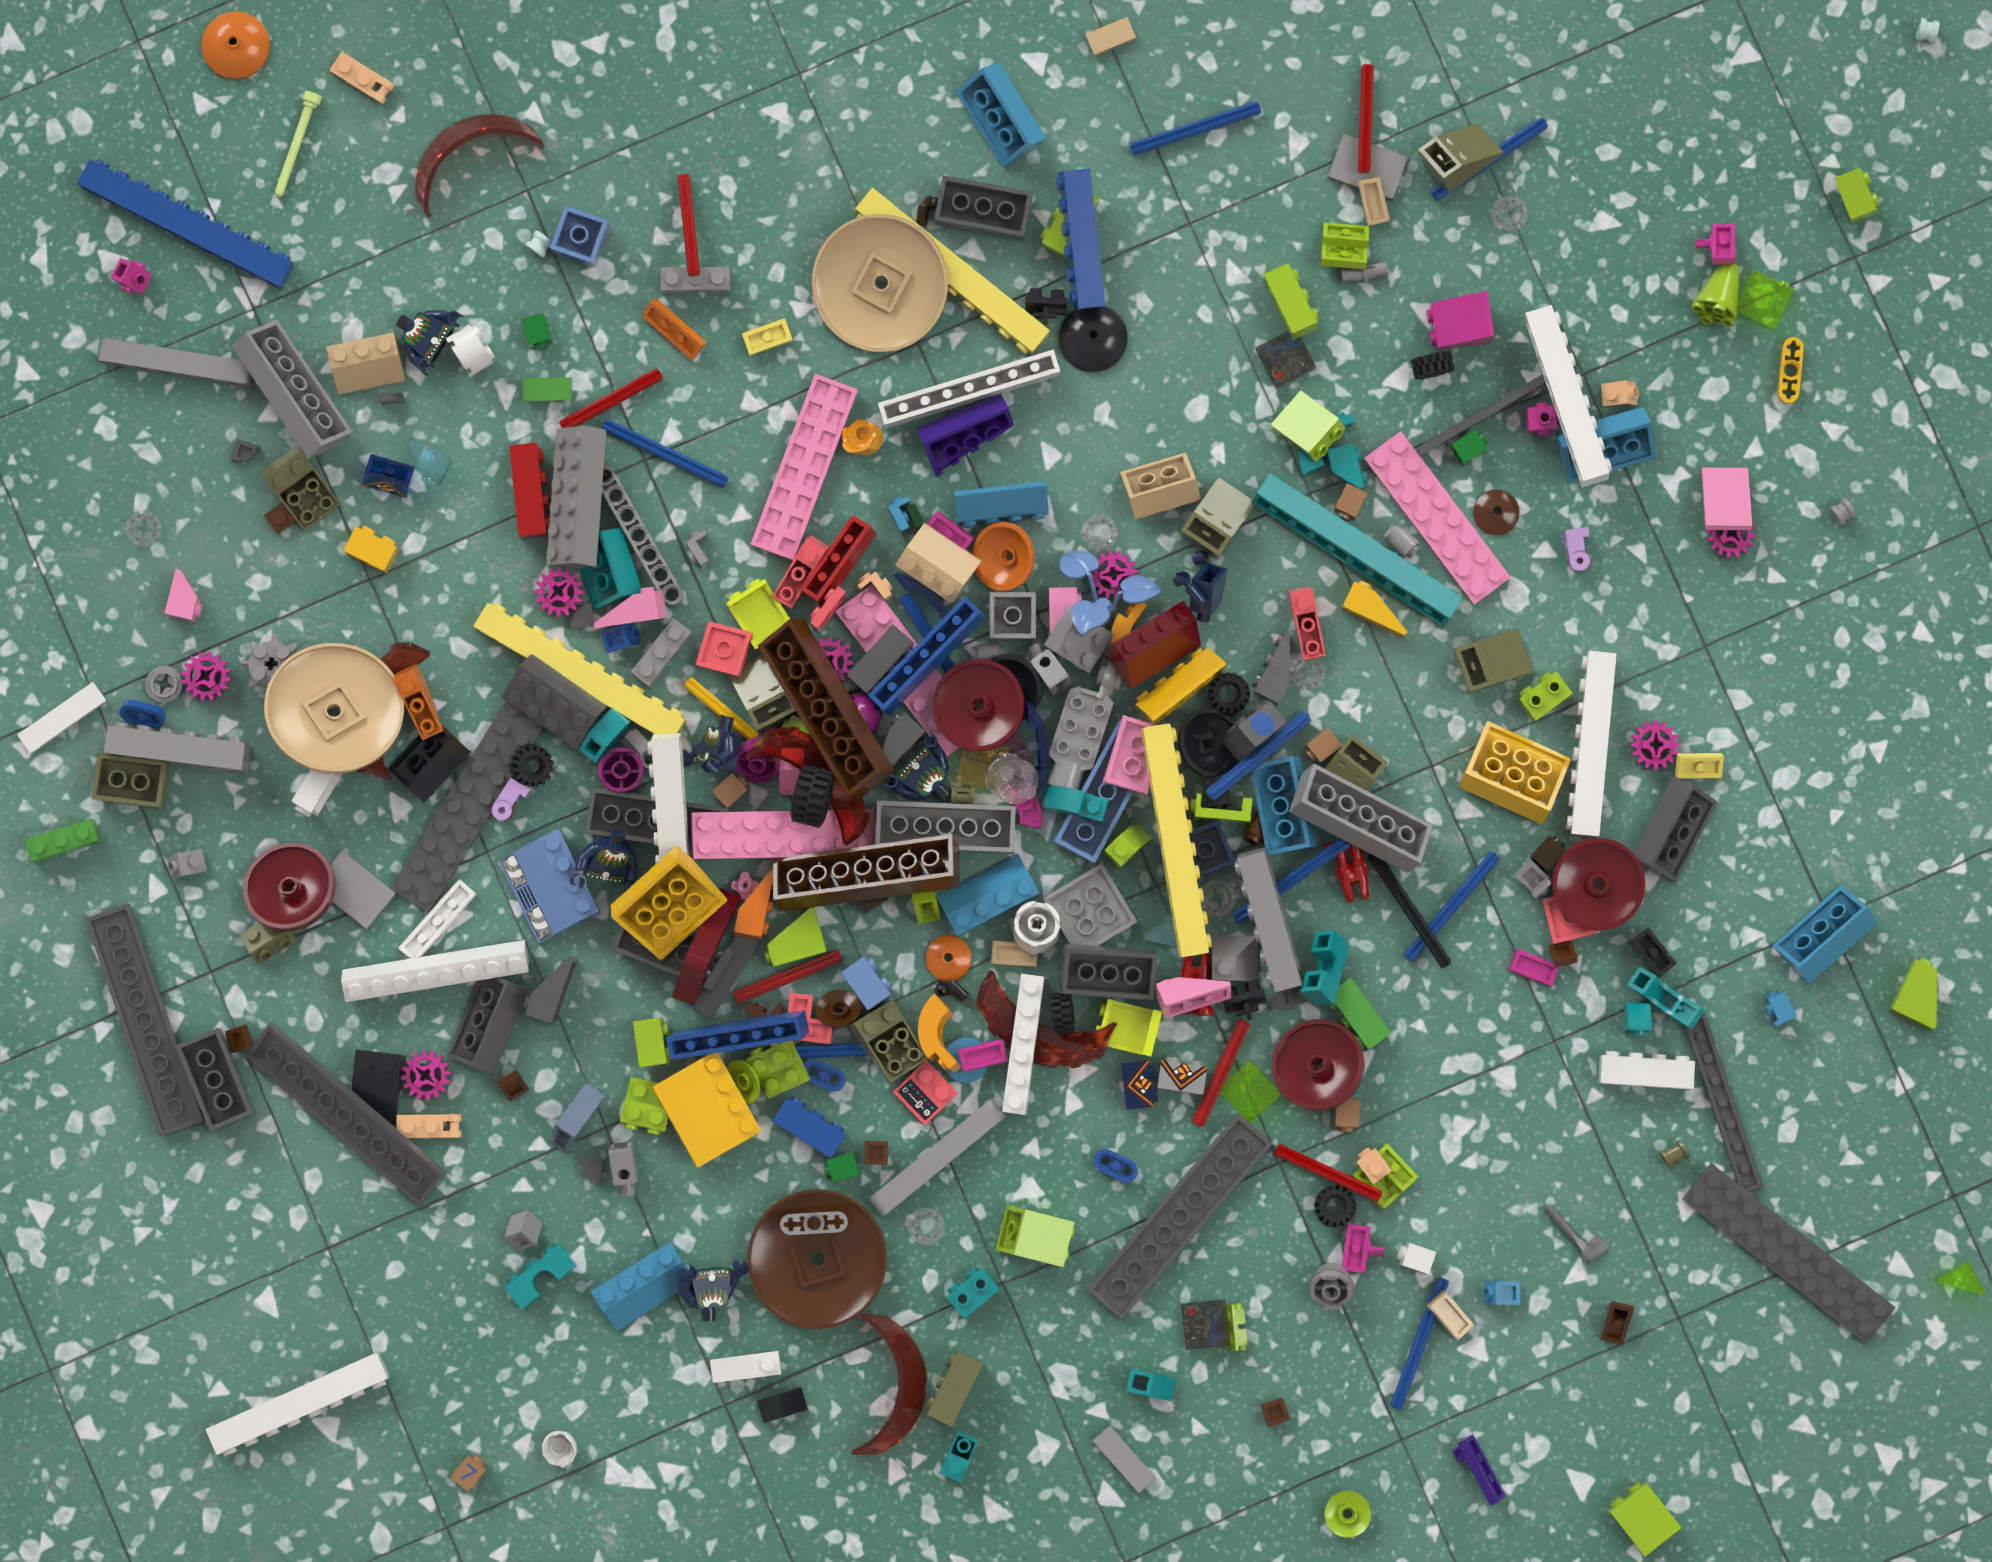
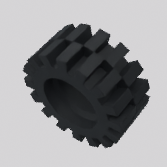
M1450 351L1426 354L1410 361L1414 379L1416 380L1438 377L1455 370Z
M1226 672L1225 674H1220L1212 681L1209 687V702L1212 704V707L1226 715H1234L1242 711L1250 698V688L1247 681L1241 675H1236L1237 673ZM1232 685L1237 689L1238 697L1234 702L1228 703L1222 700L1220 690L1224 686Z
M528 744V746L522 745L521 749L515 750V755H511L513 760L509 762V766L512 767L510 772L519 783L528 787H539V784L544 785L546 783L545 780L551 778L549 774L554 771L551 768L554 765V761L551 760L552 756L546 749L533 744ZM530 757H536L540 763L538 771L534 774H527L524 770V762Z
M1053 993L1051 995V1008L1055 1035L1075 1033L1072 995Z
M1328 1186L1322 1189L1315 1198V1214L1327 1226H1344L1353 1219L1356 1213L1357 1204L1355 1197L1350 1190L1343 1186ZM1332 1197H1338L1344 1202L1343 1212L1336 1216L1331 1215L1326 1208L1327 1201Z

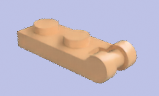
M344 52L340 53L329 70L382 105L386 101L385 96L395 87L392 82L381 77ZM377 83L381 85L378 92L373 90Z
M462 1114L397 1115V1130L407 1138H462V1131H459V1121H462ZM444 1122H450V1131H444Z

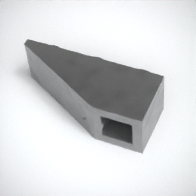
M1288 630L1285 635L1279 634L1274 644L1277 647L1274 655L1269 654L1263 664L1266 667L1263 676L1258 674L1252 685L1256 688L1254 694L1277 706L1290 684V632Z

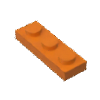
M654 298L642 314V317L692 361L697 358L707 343L657 298Z

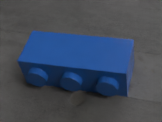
M793 1097L792 1100L787 1098L772 1122L826 1156L833 1158L847 1136L842 1133L845 1128L834 1121L831 1125L823 1121L825 1116L815 1109L812 1112L807 1111L803 1108L805 1103L796 1097Z

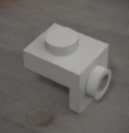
M697 530L687 537L689 540L686 542V545L691 551L688 553V556L694 565L699 563L703 568L709 564V561L698 543L706 539L708 534L705 530L702 532Z
M202 849L177 853L169 857L168 869L173 875L174 880L207 871Z
M1532 858L1515 873V877L1531 891L1534 898H1537L1539 895H1545L1551 888V876Z

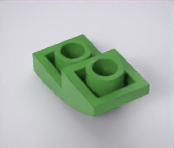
M572 377L522 378L523 401L572 400Z

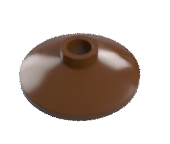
M1490 490L1482 494L1476 501L1473 510L1474 519L1478 527L1485 533L1503 535L1511 531L1517 524L1519 506L1515 498L1508 492ZM1495 507L1501 509L1500 515H1495L1493 513V509Z
M842 989L827 992L816 1004V1015L819 1021L833 1028H841L854 1023L862 1011L859 997L851 991Z

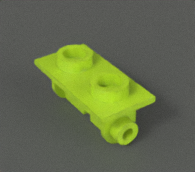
M1242 1303L1222 1305L1220 1317L1222 1323H1224L1223 1336L1225 1338H1223V1344L1226 1351L1246 1350V1345H1248L1246 1329H1238L1239 1324H1246L1245 1309L1242 1308Z

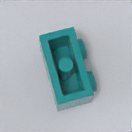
M975 1267L965 1275L968 1279L962 1285L957 1282L947 1290L950 1295L946 1298L963 1319L1000 1290L983 1268L978 1270Z

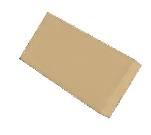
M1128 17L1085 34L1094 57L1136 39Z
M1380 176L1358 181L1367 225L1371 226L1390 221Z
M993 941L991 964L1037 967L1038 954H1030L1023 950L1016 942Z
M1444 1290L1427 1305L1429 1310L1457 1341L1474 1326L1472 1321Z

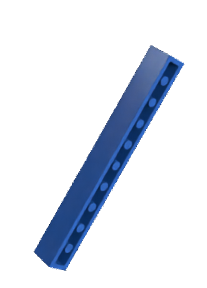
M89 159L77 181V184L82 189L281 290L283 289L294 268L293 263L290 261L291 257L280 251L278 254L269 251L271 249L270 246L260 241L257 244L250 241L251 237L241 231H238L237 234L230 231V226L221 221H218L217 224L210 221L209 215L199 210L197 213L189 210L190 206L180 200L177 203L169 200L170 196L160 190L157 193L149 190L150 186L141 180L134 182L129 179L130 175L119 169L117 172L108 169L110 165L99 159L96 162Z

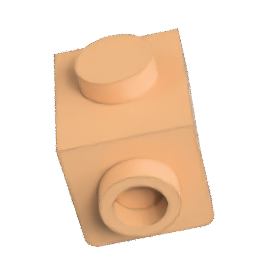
M1625 380L1601 384L1603 407L1637 405L1639 391L1636 383Z
M868 572L858 580L860 584L857 587L860 592L872 584L885 602L892 597L890 591L893 587L886 578L881 580L876 572L872 575Z
M1368 1147L1358 1154L1360 1159L1356 1162L1372 1184L1392 1171L1376 1148L1370 1150Z

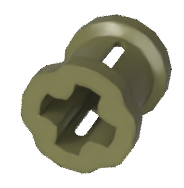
M952 785L951 804H974L975 786L961 788Z
M1677 1140L1676 1144L1669 1149L1659 1151L1669 1169L1673 1168V1164L1681 1159H1688L1690 1157L1680 1140Z

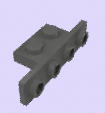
M736 936L729 948L727 947L725 951L722 949L719 951L714 960L717 963L713 971L708 969L706 973L704 989L693 1006L695 1010L710 1019L714 1017L758 946V940Z

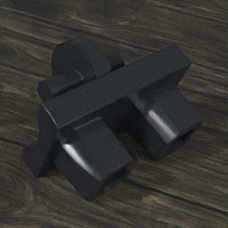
M1039 288L1030 289L1029 295L1026 296L1025 311L1029 314H1034V318H1043V325H1047L1048 319H1057V315L1066 316L1067 298L1064 297L1062 289L1051 290V297H1042V290Z
M1257 980L1245 983L1247 993L1239 995L1236 986H1231V999L1223 1001L1226 1013L1236 1011L1237 1016L1246 1014L1247 1020H1252L1251 1013L1259 1011L1258 1005L1266 1003L1264 989L1260 988Z

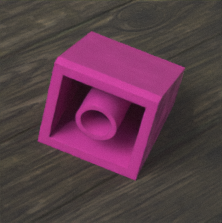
M1487 291L1432 302L1429 306L1430 309L1426 310L1427 322L1432 323L1433 332H1430L1431 346L1435 345L1436 351L1490 344L1494 338Z

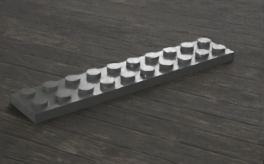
M505 701L390 887L391 890L427 912L433 909L491 815L495 801L509 779H513L514 775L510 772L512 767L509 766V762L513 760L511 755H515V750L521 749L522 745H534L544 729L543 726Z
M128 903L86 918L85 920L159 1137L204 1122L200 1106L175 1046L178 1045L131 905Z
M273 1022L267 1025L245 1055L250 1062L419 1207L447 1173Z
M1237 1114L1087 1290L1122 1320L1273 1143L1242 1116Z
M1713 1163L1708 1165L1682 1198V1200L1866 1344L1895 1310L1896 1307Z

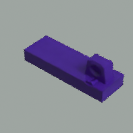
M1474 1435L1465 1437L1457 1443L1458 1447L1452 1450V1453L1458 1463L1467 1461L1490 1506L1506 1497Z

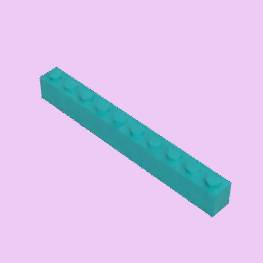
M1270 473L1251 502L1443 628L1463 599L1455 590L1448 589L1439 583L1435 577L1428 576L1416 565L1408 563L1396 552L1382 546L1376 539L1363 534L1359 528L1346 523L1339 515L1329 512L1319 502L1312 501L1302 491L1292 488L1278 476Z

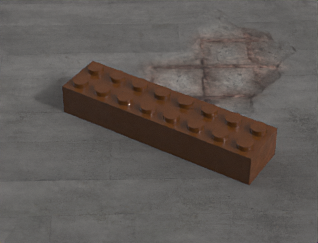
M789 619L758 645L847 798L863 797L894 772L893 767L805 619Z
M953 834L773 858V900L781 912L960 888L959 845Z

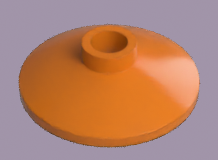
M944 935L936 938L927 948L925 956L928 970L933 976L943 981L957 980L964 976L970 968L972 959L971 951L966 942L953 935ZM947 953L953 956L950 962L944 960V955Z

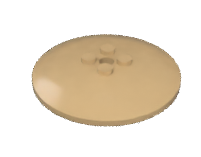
M870 214L850 220L836 229L827 238L819 250L813 267L812 291L820 316L830 330L840 339L863 350L873 352L894 351L915 343L925 336L936 324L947 300L948 272L940 249L934 240L918 225L895 215ZM878 276L887 278L888 285L886 288L881 289L876 285Z
M325 643L305 648L284 661L268 684L264 700V715L270 736L287 757L310 770L338 774L356 771L371 765L391 748L402 726L404 701L392 680L394 674L375 655L356 646L342 643ZM330 708H337L340 714L332 717L327 711Z

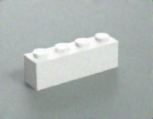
M1606 1051V1055L1600 1056L1598 1084L1692 1090L1694 1089L1695 1061H1689V1056H1675V1060L1666 1059V1055L1652 1054V1058H1643V1053H1629V1057L1620 1056V1052Z

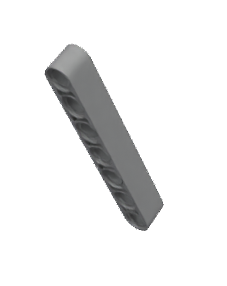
M102 338L98 357V362L244 387H253L254 384L253 377L241 360Z
M604 465L603 472L611 473V479L608 482H602V493L656 589L658 591L663 590L664 603L669 607L679 606L683 601V593L613 469ZM613 492H621L622 499L619 502H612L610 500ZM626 511H631L634 514L630 522H624L621 519L622 514ZM637 531L645 533V538L640 542L633 540V535ZM647 551H654L656 553V558L651 562L644 560V555ZM661 570L667 572V578L662 582L655 579L656 573ZM671 590L679 593V597L675 601H668L666 598L667 593Z
M990 1099L871 1196L868 1201L883 1218L1002 1121L1006 1115L994 1100Z

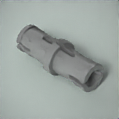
M1386 261L1367 265L1366 270L1341 269L1343 284L1361 280L1367 282L1368 279L1388 276Z

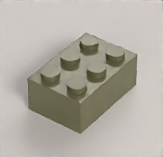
M98 753L91 799L100 802L164 810L171 764L164 761Z
M959 1350L957 1354L952 1353L946 1364L949 1367L946 1376L941 1374L935 1386L939 1388L936 1397L931 1395L925 1408L929 1410L927 1415L952 1427L983 1362Z

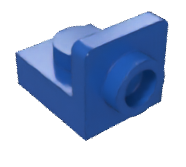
M634 622L600 631L607 653L640 644V633Z

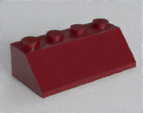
M1183 600L1120 638L1104 652L1128 688L1132 689L1201 646L1197 620Z

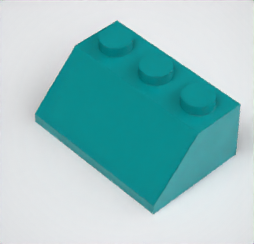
M622 527L600 531L596 567L581 568L594 610L625 601L631 595L641 593V586Z

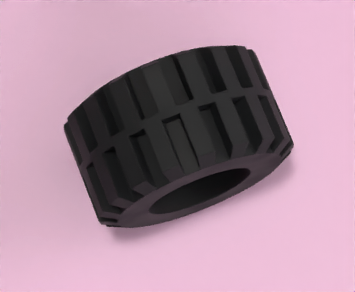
M807 765L801 769L792 798L790 811L792 822L821 827L827 816L833 792L834 775L832 771Z

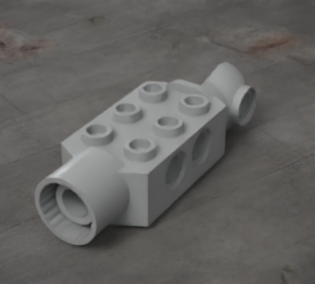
M1110 660L1107 666H1101L1096 681V686L1100 687L1099 693L1081 687L1069 689L1049 751V757L1054 761L1047 782L1048 785L1079 790L1084 772L1092 771L1095 766L1114 707L1111 696L1113 690L1118 692L1122 681L1121 676Z

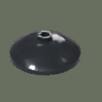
M1106 306L1073 310L1064 319L1059 332V344L1066 360L1077 369L1086 372H1101L1111 368L1122 358L1127 346V330L1123 320L1114 310ZM1091 332H1096L1098 334V337L1096 339H1091L1089 337V334Z
M1002 654L990 659V661L1007 668L1016 677L1022 687L1025 698L1023 720L1031 716L1039 707L1043 696L1042 679L1033 664L1027 659L1014 654Z
M1213 708L1197 710L1186 717L1179 730L1178 746L1181 756L1190 769L1202 776L1217 777L1229 772L1238 762L1222 743L1228 736L1226 732L1234 724L1233 720L1225 713H1222V711Z

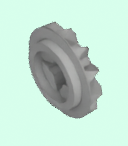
M159 666L148 674L146 690L152 699L158 702H170L178 698L182 691L181 681L183 680L174 668ZM167 677V682L171 684L173 688H165V690L162 693V687L155 682L164 681V679Z

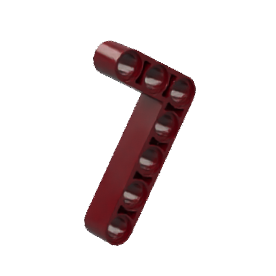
M721 887L719 890L727 898V902L701 924L686 954L672 998L694 1006L697 1001L708 967L741 899L740 895Z

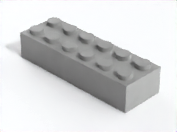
M278 320L245 332L232 346L307 459L340 446L353 433Z
M589 426L556 429L546 565L567 569L596 567L606 441L605 429Z
M115 722L114 726L107 725L104 753L164 761L171 765L248 774L252 747L246 744L245 740L237 737H229L227 741L214 734H206V738L200 737L201 735H198L196 732L183 731V735H180L173 729L160 728V732H157L149 726L137 725V729H133L132 726L126 723Z
M1316 764L1311 765L1301 774L1289 812L1407 873L1421 864L1433 827L1430 823Z
M877 801L875 844L953 834L959 845V852L1014 854L1016 806Z
M1262 847L1238 855L1236 863H1234L1237 875L1242 876L1244 881L1241 885L1244 899L1248 898L1250 902L1247 908L1250 921L1255 920L1256 923L1255 930L1253 931L1256 942H1261L1263 948L1260 952L1263 966L1267 965L1269 969L1266 974L1268 985L1270 988L1274 987L1275 992L1301 986L1304 979L1267 849Z

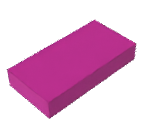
M1516 949L1508 970L1552 987L1560 967L1555 968L1554 963Z
M1003 1039L958 1049L963 1072L1008 1062Z

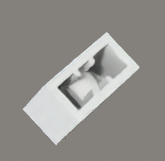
M1406 1243V1246L1400 1247L1397 1259L1400 1260L1399 1265L1429 1274L1436 1252L1412 1243Z

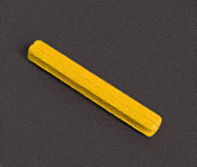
M693 677L688 678L684 683V687L719 717L721 715L733 717L732 728L748 740L759 736L756 730Z

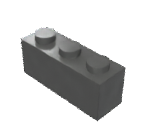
M893 624L847 674V678L868 696L884 677L897 666L896 664L913 650L914 642Z

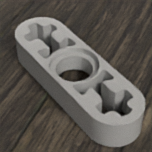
M839 1211L788 1214L780 1222L781 1230L787 1235L837 1233L844 1231L848 1225L846 1215ZM823 1215H828L827 1220H834L835 1215H839L840 1219H844V1224H841L839 1229H836L835 1225H827L829 1229L823 1230L825 1226ZM816 1216L820 1219L821 1226L819 1229L811 1230L808 1227L807 1222L810 1217ZM800 1217H805L803 1222L805 1231H800L801 1226L794 1227L793 1231H789V1228L784 1226V1223L788 1222V1218H793L794 1222H801Z

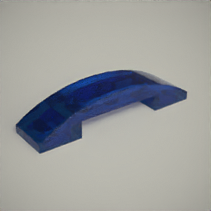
M896 572L893 575L908 593L911 594L917 588L943 618L949 613L938 597L925 585L901 573Z
M1026 699L1025 721L1029 727H1035L1038 766L1029 767L1030 788L1033 794H1039L1048 771L1049 743L1047 732L1039 713L1030 700Z

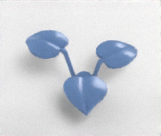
M1071 551L1061 556L1059 566L1064 576L1070 579H1081L1087 575L1094 603L1082 600L1074 604L1071 609L1073 625L1081 636L1102 625L1110 624L1112 621V611L1117 609V603L1121 596H1123V600L1126 603L1139 604L1155 598L1162 592L1161 588L1147 577L1134 575L1125 578L1121 582L1120 588L1122 591L1117 593L1114 602L1111 604L1107 598L1098 599L1093 577L1090 573L1099 567L1098 560L1094 555L1085 551Z

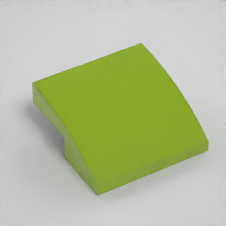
M1324 222L1321 266L1366 270L1369 226Z
M1388 1143L1378 1152L1392 1170L1374 1184H1372L1361 1167L1351 1176L1383 1192L1378 1202L1373 1201L1382 1211L1418 1178V1175Z

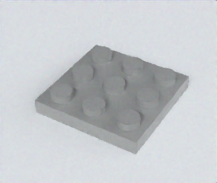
M1103 863L1043 897L1044 902L1050 904L1057 911L1060 918V929L1069 944L1099 946L1138 923Z

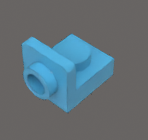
M900 496L890 502L891 506L888 507V511L898 530L903 534L909 531L908 524L911 521L906 511L901 512L900 509L911 504V500L909 497L903 498V496Z
M1485 1281L1483 1288L1484 1304L1520 1305V1281Z

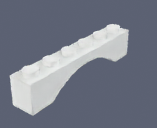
M1021 974L1002 1112L1027 1116L1033 1058L1046 980L1042 976Z

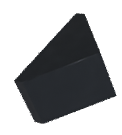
M802 1387L757 1400L763 1423L808 1410Z

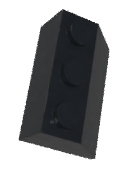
M442 726V732L422 740L419 734L388 768L394 776L423 802L434 794L435 790L449 778L450 774L471 753L444 726Z

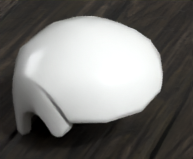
M553 1431L545 1437L542 1443V1454L550 1465L563 1468L573 1462L577 1454V1443L569 1433Z

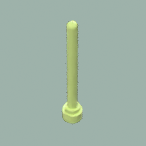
M304 92L302 98L304 109L275 189L277 197H282L285 192L312 111L320 105L322 96L316 93Z

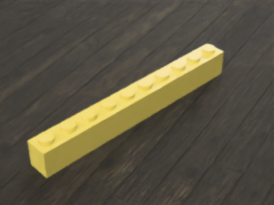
M874 188L867 193L855 208L856 214H858L856 218L870 214H889L907 219L918 225ZM923 229L934 240L943 255L948 272V293L954 297L956 295L964 300L962 303L969 310L973 311L976 309L981 313L980 318L988 325L993 323L999 328L998 333L1005 339L1012 338L1017 342L1015 346L1024 354L1029 352L1033 355L1049 336L1050 330Z
M487 603L473 627L525 659L531 654L535 655L604 703L608 708H614L622 716L652 734L680 733L686 723V720L682 718L684 715L682 712L673 707L671 710L663 707L664 702L655 696H652L651 699L644 696L643 689L634 684L629 687L623 683L625 679L614 672L612 675L604 672L605 667L595 661L590 664L584 660L585 655L575 649L572 652L564 648L565 643L555 637L551 641L545 637V631L536 626L533 629L525 625L526 620L516 614L513 617L505 613L507 609L497 603H494L493 606Z
M1170 723L1141 728V735L1179 958L1209 953L1208 948L1212 947L1210 934H1206L1204 926L1208 925L1206 911H1202L1201 902H1204L1202 888H1198L1197 879H1200L1198 865L1194 866L1193 856H1196V848L1194 842L1190 843L1189 833H1192V824L1190 819H1186L1185 810L1189 809L1186 796L1183 797L1181 789L1185 787L1183 774H1179L1177 766L1181 764L1179 751H1175L1174 742L1177 741L1176 730L1171 728Z

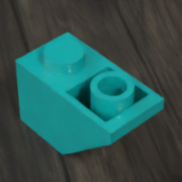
M1353 443L1328 449L1326 456L1331 475L1345 484L1348 483L1363 490L1364 484H1367L1365 471H1360L1358 462H1362L1359 448L1355 449Z
M611 708L591 729L579 750L593 762L598 763L608 751L615 748L630 721L614 708Z
M1624 1004L1623 1031L1629 1032V1036L1643 1037L1646 1036L1647 1032L1652 1031L1650 1004Z
M1131 1368L1126 1391L1171 1401L1176 1378Z
M958 1430L939 1474L961 1483L979 1439Z

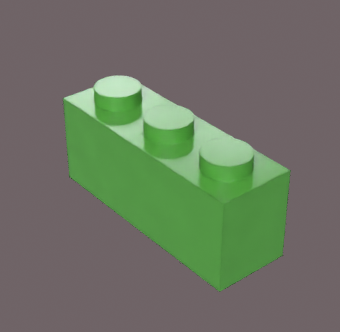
M92 819L25 839L30 860L36 864L102 843L96 821Z
M1351 977L1339 985L1335 1003L1331 1004L1330 1007L1333 1011L1338 1009L1343 1016L1340 1020L1345 1028L1348 1030L1351 1028L1356 1034L1355 1038L1361 1048L1365 1047L1368 1051L1389 1036L1391 1032Z

